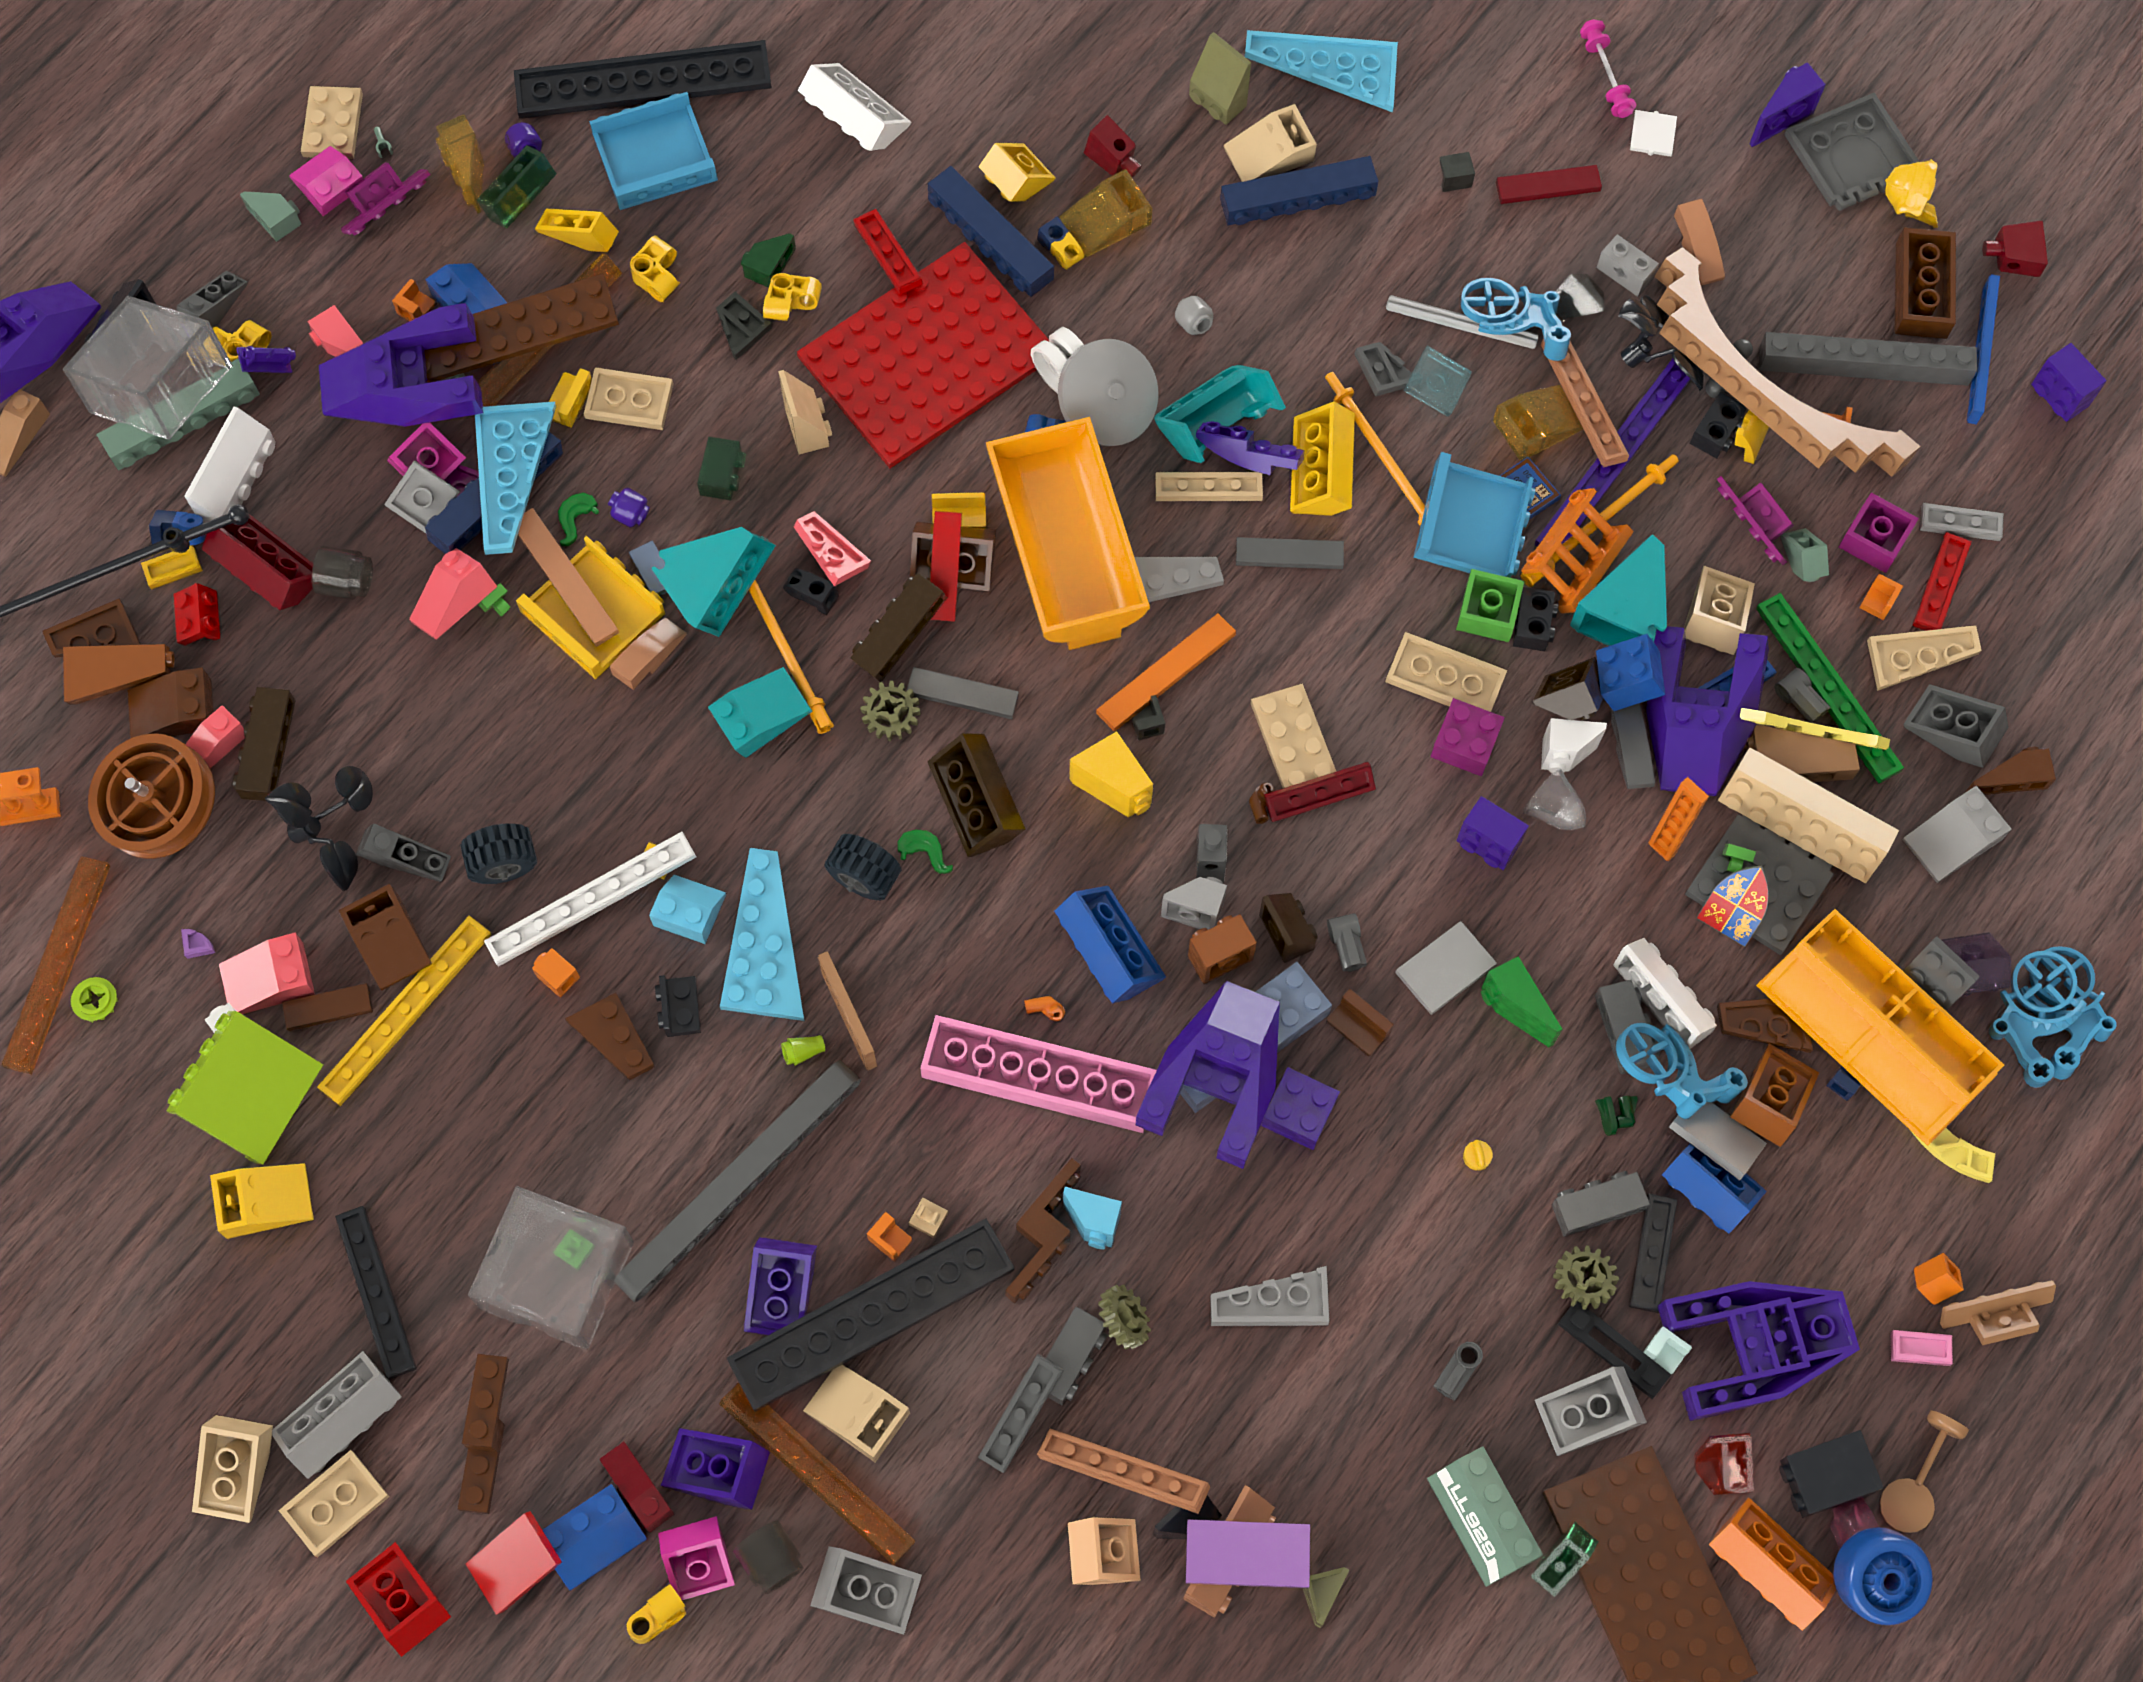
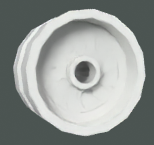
M1061 327L1049 335V342L1043 340L1031 349L1032 361L1037 371L1057 394L1060 374L1066 361L1078 348L1084 345L1072 331L1065 327Z

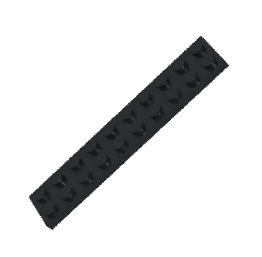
M765 40L513 70L519 119L646 104L650 101H658L668 98L673 94L685 92L688 93L689 98L772 88Z
M987 1218L726 1359L752 1409L756 1412L1013 1272L1015 1268Z

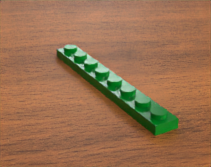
M1779 593L1758 604L1756 610L1795 666L1808 675L1812 688L1831 707L1828 713L1838 727L1844 730L1882 736L1783 595ZM1856 745L1857 754L1878 784L1904 769V766L1890 747L1884 750Z

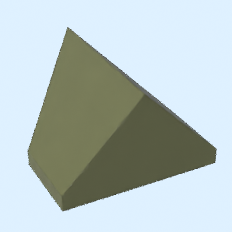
M1343 1567L1311 1575L1309 1578V1588H1303L1315 1626L1321 1628L1349 1572L1347 1568Z

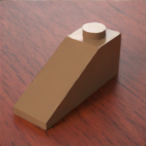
M21 389L14 393L0 416V475L4 477L8 475L50 415L41 399Z

